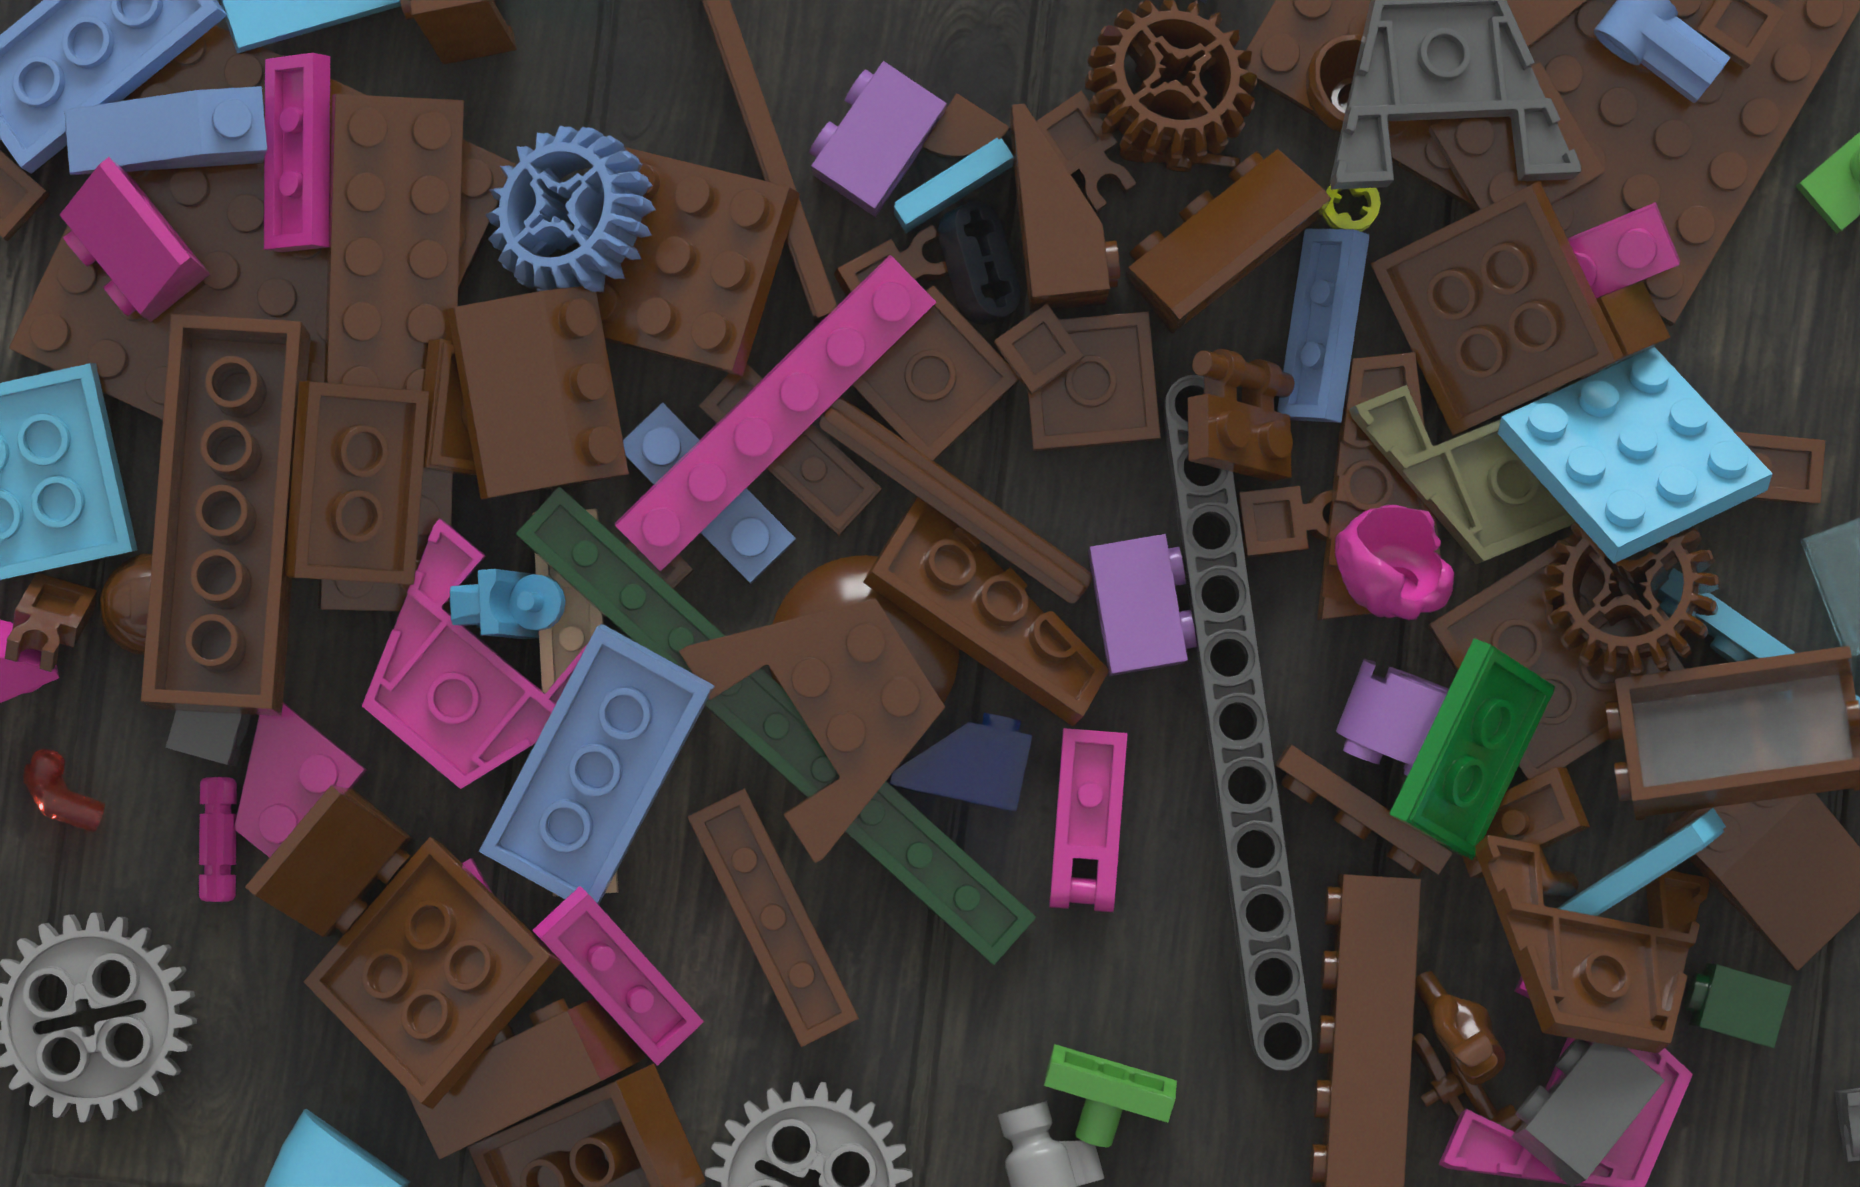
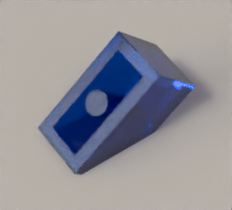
M984 713L982 725L968 722L893 771L890 785L1016 812L1032 735L1019 733L1022 722L1020 720Z

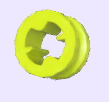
M1330 185L1326 193L1330 196L1331 200L1322 214L1328 226L1332 229H1354L1360 232L1369 228L1377 217L1381 205L1377 188L1350 189L1354 197L1364 195L1368 203V207L1363 206L1360 210V214L1364 217L1360 220L1352 221L1348 213L1337 214L1333 202H1340L1342 196L1337 192L1342 189L1331 190Z

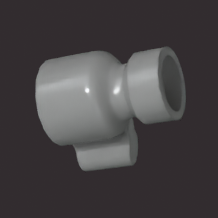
M1047 1101L997 1115L1003 1137L1010 1140L1013 1146L1012 1152L1005 1160V1169L1010 1187H1077L1105 1178L1095 1145L1084 1141H1055L1050 1137L1049 1129L1053 1122Z

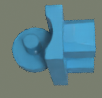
M501 569L478 570V584L451 586L452 625H476L477 628L481 629V635L536 639L539 638V631L549 629L558 623L565 610L566 600L563 589L557 581L549 576Z

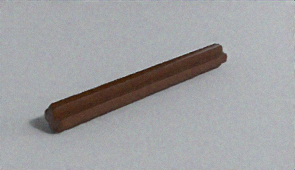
M839 397L821 416L819 426L822 430L1068 603H1075L1088 589L1093 577L1090 571L846 399Z

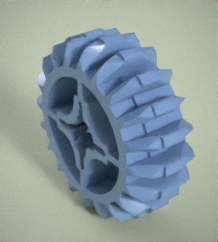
M559 126L555 137L549 133L537 132L535 150L527 146H516L520 159L516 167L510 165L500 166L504 176L507 177V181L503 188L489 189L493 198L500 201L498 208L485 214L490 223L498 227L488 240L493 244L494 248L502 251L498 261L502 263L505 269L514 273V277L517 278L519 283L530 289L535 287L537 291L583 286L592 292H604L605 275L613 279H625L621 262L625 258L630 260L641 259L637 249L633 246L637 237L642 238L652 235L649 228L641 223V219L656 210L652 202L643 197L653 185L649 182L648 177L639 173L643 164L639 162L635 155L626 151L622 142L610 135L607 137L603 136L602 133L590 127H582L580 131H577L572 127ZM585 168H591L583 176L577 173L573 178L569 179L566 182H562L560 180L564 176L574 171ZM574 243L581 245L566 255L549 257L557 249L564 251Z

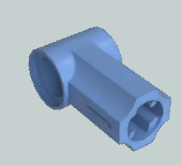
M1616 0L1594 29L1597 39L1612 53L1633 65L1643 64L1692 103H1695L1721 72L1730 57L1679 19L1676 7L1669 0Z

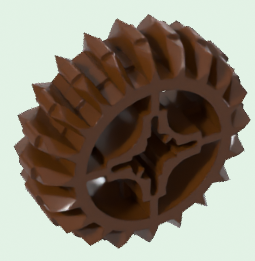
M1150 0L1140 2L1135 14L1125 8L1117 14L1114 26L1108 24L1103 27L1097 38L1098 45L1092 48L1087 59L1088 66L1093 70H1090L1085 78V89L1096 93L1089 103L1090 113L1108 114L1101 125L1102 135L1119 130L1124 135L1119 144L1121 152L1131 149L1134 143L1143 147L1142 158L1144 164L1151 162L1157 152L1164 154L1169 168L1179 163L1183 153L1193 165L1202 162L1207 154V150L1215 155L1221 153L1229 142L1228 138L1233 139L1239 136L1245 126L1244 117H1248L1254 108L1255 98L1249 93H1252L1257 85V74L1245 70L1252 62V51L1234 50L1240 40L1239 29L1226 33L1219 30L1218 27L1222 21L1221 12L1211 15L1208 20L1198 16L1200 12L1198 0L1190 3L1185 12L1178 10L1175 0H1164L1159 11ZM1128 55L1137 64L1135 72L1142 82L1136 94L1132 93L1125 76L1124 60ZM1205 70L1209 71L1215 84L1217 94L1215 109H1212L1205 100L1208 93L1200 82V78ZM1185 77L1184 81L1181 84L1179 80ZM1161 80L1163 83L1156 87L1159 81ZM1157 114H1163V115H1165V116L1170 117L1171 119L1162 117V116L1157 115Z
M1574 522L1571 529L1580 542L1573 546L1566 541L1559 540L1554 546L1556 552L1567 561L1566 565L1551 563L1545 567V574L1548 578L1562 583L1561 585L1543 590V599L1547 604L1561 606L1548 616L1552 628L1570 626L1561 638L1563 646L1567 650H1571L1586 642L1582 648L1580 659L1587 666L1594 664L1602 653L1605 652L1604 669L1610 675L1617 674L1623 658H1628V664L1633 676L1643 675L1645 669L1643 658L1650 656L1653 657V661L1659 671L1667 670L1669 662L1663 651L1672 646L1678 655L1687 658L1692 652L1688 643L1683 638L1684 634L1688 632L1701 639H1704L1708 634L1706 625L1701 620L1695 618V615H1716L1718 611L1716 601L1700 595L1720 588V581L1717 575L1700 573L1708 569L1715 562L1710 550L1693 552L1702 539L1700 533L1695 528L1686 530L1679 536L1675 534L1654 544V546L1662 549L1657 555L1650 551L1646 556L1638 560L1629 561L1623 559L1613 564L1580 525ZM1594 561L1605 576V584L1603 590L1593 599L1595 606L1583 616L1580 607V588L1587 569ZM1679 563L1684 578L1683 592L1678 607L1669 618L1657 602V595L1662 585L1669 580L1667 572ZM1613 569L1624 580L1629 579L1635 585L1640 584L1644 592V599L1650 610L1646 609L1638 599L1634 600L1628 594H1622L1619 588L1620 584ZM1635 618L1644 622L1653 631L1639 636L1620 637L1607 634L1599 629L1606 623L1612 627L1623 619Z

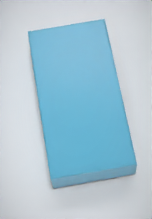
M996 138L897 200L894 205V216L905 233H908L1011 168L1014 156L1003 139Z

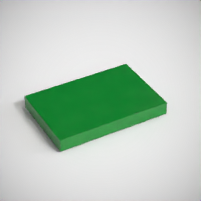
M1474 638L1389 815L1453 852L1473 860L1476 856L1475 846L1484 839L1556 686L1491 644Z

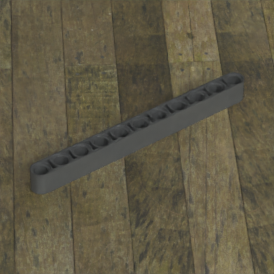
M1188 375L1179 378L1170 387L1163 401L1162 415L1189 608L1196 635V659L1249 1039L1253 1053L1261 1063L1275 1070L1288 1071L1299 1067L1307 1059L1312 1049V1033L1234 476L1232 471L1218 468V478L1213 484L1197 486L1191 483L1184 473V461L1189 457L1188 422L1177 414L1175 398L1180 393L1188 390L1205 394L1204 377ZM1214 516L1225 524L1227 540L1222 547L1212 550L1199 546L1192 534L1193 524L1198 518ZM1214 578L1223 579L1234 587L1236 602L1233 609L1225 613H1215L1204 605L1201 592L1204 583ZM1228 641L1237 644L1242 649L1245 656V665L1238 675L1233 677L1223 676L1212 667L1210 653L1217 643ZM1228 705H1241L1252 714L1254 720L1253 730L1244 740H1232L1221 731L1219 716ZM1240 767L1256 771L1261 778L1263 784L1262 792L1254 803L1241 804L1234 800L1228 790V780L1231 774ZM1249 831H1258L1264 834L1271 844V855L1268 861L1258 868H1250L1244 865L1237 854V844L1240 837ZM1260 894H1267L1273 897L1280 908V918L1277 925L1265 932L1253 929L1246 918V907L1249 901ZM1270 958L1281 960L1287 966L1289 972V982L1286 988L1275 995L1262 993L1255 982V971L1258 965ZM1279 1022L1291 1024L1298 1036V1045L1295 1051L1289 1057L1283 1059L1272 1058L1264 1047L1266 1031L1273 1024Z

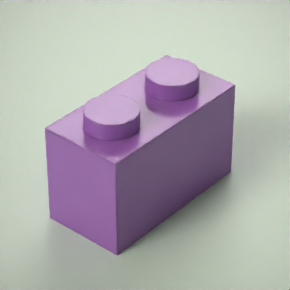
M884 61L874 74L866 69L860 74L845 98V102L852 107L840 125L836 126L832 122H828L809 150V154L816 158L811 165L813 176L874 217L878 215L922 150L924 142L947 110V103Z
M1166 534L1089 547L1088 556L1109 676L1187 662L1186 649L1197 647L1191 610L1179 611L1175 586L1186 584L1180 547L1168 548Z

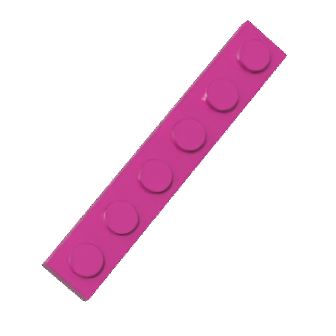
M889 255L615 522V526L661 571L905 334L936 301Z

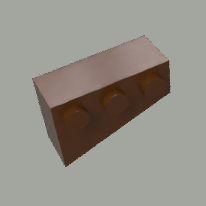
M564 998L529 1014L534 1027L516 1036L510 1025L505 1026L434 1109L421 1104L407 1089L406 1091L440 1160L646 1059L642 1050L594 998L571 1009L568 1008Z

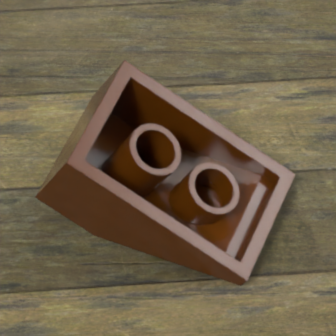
M1025 103L1014 104L1011 107L1010 135L1014 156L1013 162L1030 313L1035 312L1045 304H1048L1051 310L1105 305L1110 288L1118 287L1117 279H1120L1117 241L1105 242L1103 224Z
M1767 742L1763 743L1767 770L1790 767ZM1752 745L1721 776L1756 772L1757 765L1754 746ZM1816 793L1712 807L1726 826L1723 829L1724 832L1704 849L1689 857L1688 860L1704 877L1709 878V882L1795 971H1798L1860 912V847ZM1712 808L1684 811L1662 833L1668 837Z
M331 785L245 888L256 897L322 937L331 936L336 929L345 935L370 906L362 898L378 879L387 886L410 860L411 855L404 849L413 838L355 789Z
M654 1064L468 1147L485 1187H697L706 1182Z

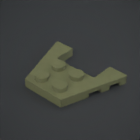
M1579 377L1540 395V398H1544L1583 379ZM1407 385L1349 409L1352 419L1475 564L1547 536L1576 522L1498 435L1501 419L1433 446Z

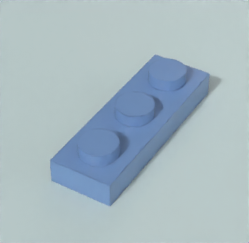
M1305 229L1283 370V372L1292 375L1295 385L1290 396L1286 398L1279 397L1277 409L1279 413L1290 415V420L1341 423L1369 234L1354 229Z
M662 402L623 440L625 456L654 485L699 439ZM747 488L700 532L750 584L796 541V538Z

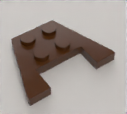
M876 598L688 645L679 651L694 675L715 686L709 696L710 700L764 665H769L839 774L837 780L784 813V816L814 863L819 862L827 855L945 708V705Z
M1487 835L1475 846L1476 856L1542 1033L1657 1054L1670 1045L1687 980V975L1683 973L1689 948L1696 943L1700 924L1696 922L1700 903L1707 898L1709 878L1669 870L1648 883L1646 891L1649 926L1546 907L1543 900L1539 845Z

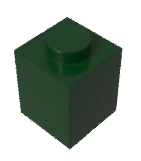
M1706 963L1704 974L1694 973L1688 987L1685 1010L1693 1012L1689 1025L1757 1045L1775 1048L1792 986L1718 964Z

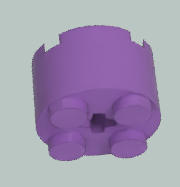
M1364 659L1336 729L1338 734L1346 738L1343 751L1375 764H1380L1384 754L1404 762V774L1408 776L1449 689L1393 667H1389L1385 678L1374 675L1373 671L1376 662Z

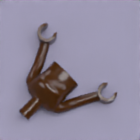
M1433 971L1420 974L1415 980V991L1431 1015L1435 1035L1448 1053L1451 1070L1459 1080L1465 1094L1478 1115L1515 1132L1522 1124V1120L1515 1115L1517 1111L1510 1103L1497 1111L1481 1085L1497 1075L1503 1069L1506 1062L1505 1052L1493 1033L1492 1020L1488 1010L1479 1003L1448 994Z

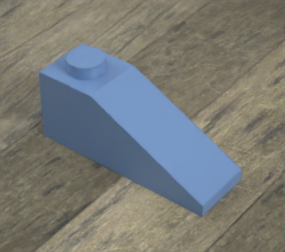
M262 86L194 90L64 109L70 175L92 174L97 166L108 157L127 172L263 163L267 152Z

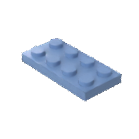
M217 0L41 1L0 35V139L19 166L32 174L67 145L64 109L122 101L227 16L226 12Z
M603 624L597 626L479 852L563 899H566L580 886L599 905L715 686Z

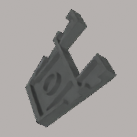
M1507 0L1370 1L1330 178L1331 190L1388 187L1394 181L1388 121L1509 116L1512 123L1518 181L1574 179L1581 173V165L1574 149L1569 151L1557 123L1561 119L1552 99L1545 98L1531 66L1535 62Z

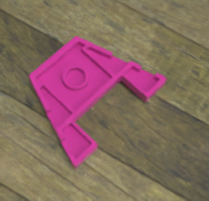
M439 519L432 528L428 544L418 569L415 571L414 585L409 586L403 607L395 627L391 631L362 707L462 789L536 743L586 646L550 689L544 693L465 626L452 625L451 614L444 609V605L450 599L451 586H461L486 556L444 520Z
M1521 976L1514 992L1529 998ZM1567 1038L1560 1056L1575 1040L1574 1038ZM1627 1048L1665 1081L1588 1179L1577 1184V1186L1645 1187L1693 1075L1666 1048L1658 1054ZM1556 1066L1545 1088L1547 1091L1562 1074V1071ZM1468 1109L1461 1112L1439 1162V1165L1447 1169L1567 1184L1514 1140L1511 1136L1515 1132Z

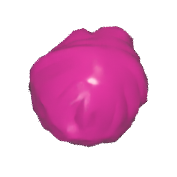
M1383 505L1379 508L1363 512L1336 536L1335 557L1346 589L1357 604L1364 606L1375 616L1414 620L1417 619L1421 612L1431 613L1443 608L1447 604L1453 591L1454 571L1435 552L1440 547L1441 541L1435 533V522L1429 511L1410 509L1399 505Z

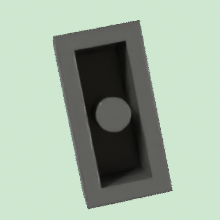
M1575 1039L1555 1063V1066L1562 1071V1074L1548 1091L1539 1085L1527 1097L1515 1114L1523 1123L1511 1137L1571 1187L1588 1179L1665 1081L1627 1048Z

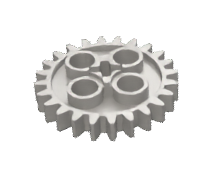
M91 913L85 930H82L75 915H65L63 918L62 935H59L49 923L39 925L41 945L38 946L27 938H21L17 941V945L24 956L23 961L19 962L12 959H2L0 961L1 967L11 976L9 983H0V997L3 998L2 1006L0 1007V1044L5 1043L7 1052L0 1056V1068L15 1065L18 1070L12 1078L9 1088L15 1090L29 1083L33 1085L34 1089L29 1101V1105L32 1107L41 1105L49 1096L54 1098L53 1117L56 1118L64 1117L71 1105L76 1104L80 1122L91 1120L96 1104H99L106 1120L117 1118L119 1110L118 1099H122L132 1111L143 1108L139 1089L143 1088L154 1096H159L165 1092L156 1075L159 1072L172 1076L179 1075L181 1069L170 1058L172 1051H190L193 1046L187 1040L177 1036L179 1028L197 1024V1018L180 1013L179 1008L180 1004L195 997L194 991H176L173 984L187 971L185 966L169 969L164 967L162 963L168 957L172 947L167 944L159 946L152 951L146 948L152 932L148 927L140 929L132 938L127 937L128 918L117 917L109 931H105L102 913ZM113 960L123 963L130 974L128 989L118 997L108 994L101 984L102 970ZM50 974L58 976L67 988L65 1003L55 1011L46 1008L38 996V988L41 981ZM87 999L90 1007L95 1009L135 1000H143L146 1003V1009L143 1012L95 1023L94 1035L92 1028L88 1025L71 1027L46 1034H38L35 1030L38 1022L86 1011ZM125 1023L136 1026L143 1036L142 1051L132 1060L122 1057L114 1046L116 1031ZM62 1037L71 1039L80 1051L78 1067L68 1074L57 1069L52 1061L51 1051L53 1046Z
M799 1081L793 1083L790 1101L783 1102L774 1088L768 1089L767 1101L769 1108L765 1111H762L751 1101H747L744 1104V1108L750 1122L746 1126L731 1119L725 1123L727 1130L735 1138L733 1144L714 1142L711 1149L725 1159L724 1166H714L705 1170V1176L721 1182V1187H797L787 1181L770 1177L757 1171L755 1167L756 1162L764 1160L797 1177L804 1178L809 1169L816 1170L821 1174L819 1185L822 1187H849L837 1181L833 1174L832 1166L837 1156L843 1152L853 1151L864 1156L870 1168L869 1176L865 1182L853 1187H896V1183L913 1177L910 1169L894 1168L893 1160L906 1151L905 1144L886 1146L883 1141L894 1126L891 1120L875 1127L868 1122L875 1107L873 1102H869L858 1112L850 1109L852 1100L851 1089L847 1088L841 1094L838 1101L833 1102L828 1100L827 1083L821 1082L814 1098H806ZM783 1127H799L808 1135L810 1150L801 1160L794 1162L786 1161L778 1156L775 1151L774 1137L777 1131Z

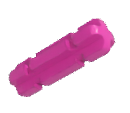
M206 777L200 782V804H205V814H200L199 865H204V875H199V897L206 902H229L234 900L236 896V875H231V865H236V830L234 829L236 814H231V804H237V783L235 779L230 777Z

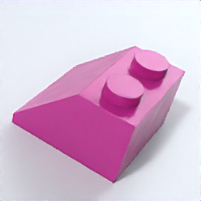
M110 157L97 166L60 214L71 229L63 239L87 267L95 261L100 264L112 279L103 288L127 317L137 310L141 316L152 322L210 275L208 270L135 180Z

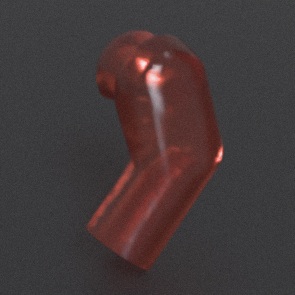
M49 749L36 751L31 758V764L24 767L23 782L40 812L46 817L94 833L101 821L105 802L69 790L61 776L65 770V760L59 753Z

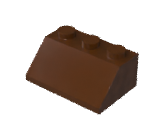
M1279 149L1275 150L1265 159L1258 151L1250 155L1228 174L1234 184L1216 198L1207 190L1178 214L1185 223L1166 238L1159 230L1153 232L1130 251L1129 255L1135 262L1128 267L1125 276L1172 334L1177 332L1318 220L1328 206L1331 198L1326 191Z
M583 286L561 288L447 309L481 500L555 489L559 486L562 488L588 484L629 474L597 292L589 291Z

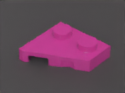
M283 702L282 716L259 715L234 829L270 858L331 785L352 789L367 769Z

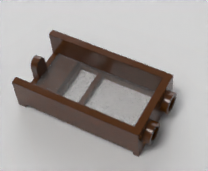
M1850 645L1616 678L1615 684L1618 700L1605 702L1610 740L1624 739L1627 760L1614 763L1619 802L1633 801L1636 821L1645 820L1646 816L1850 788H1854V791L1860 790V705L1855 695Z

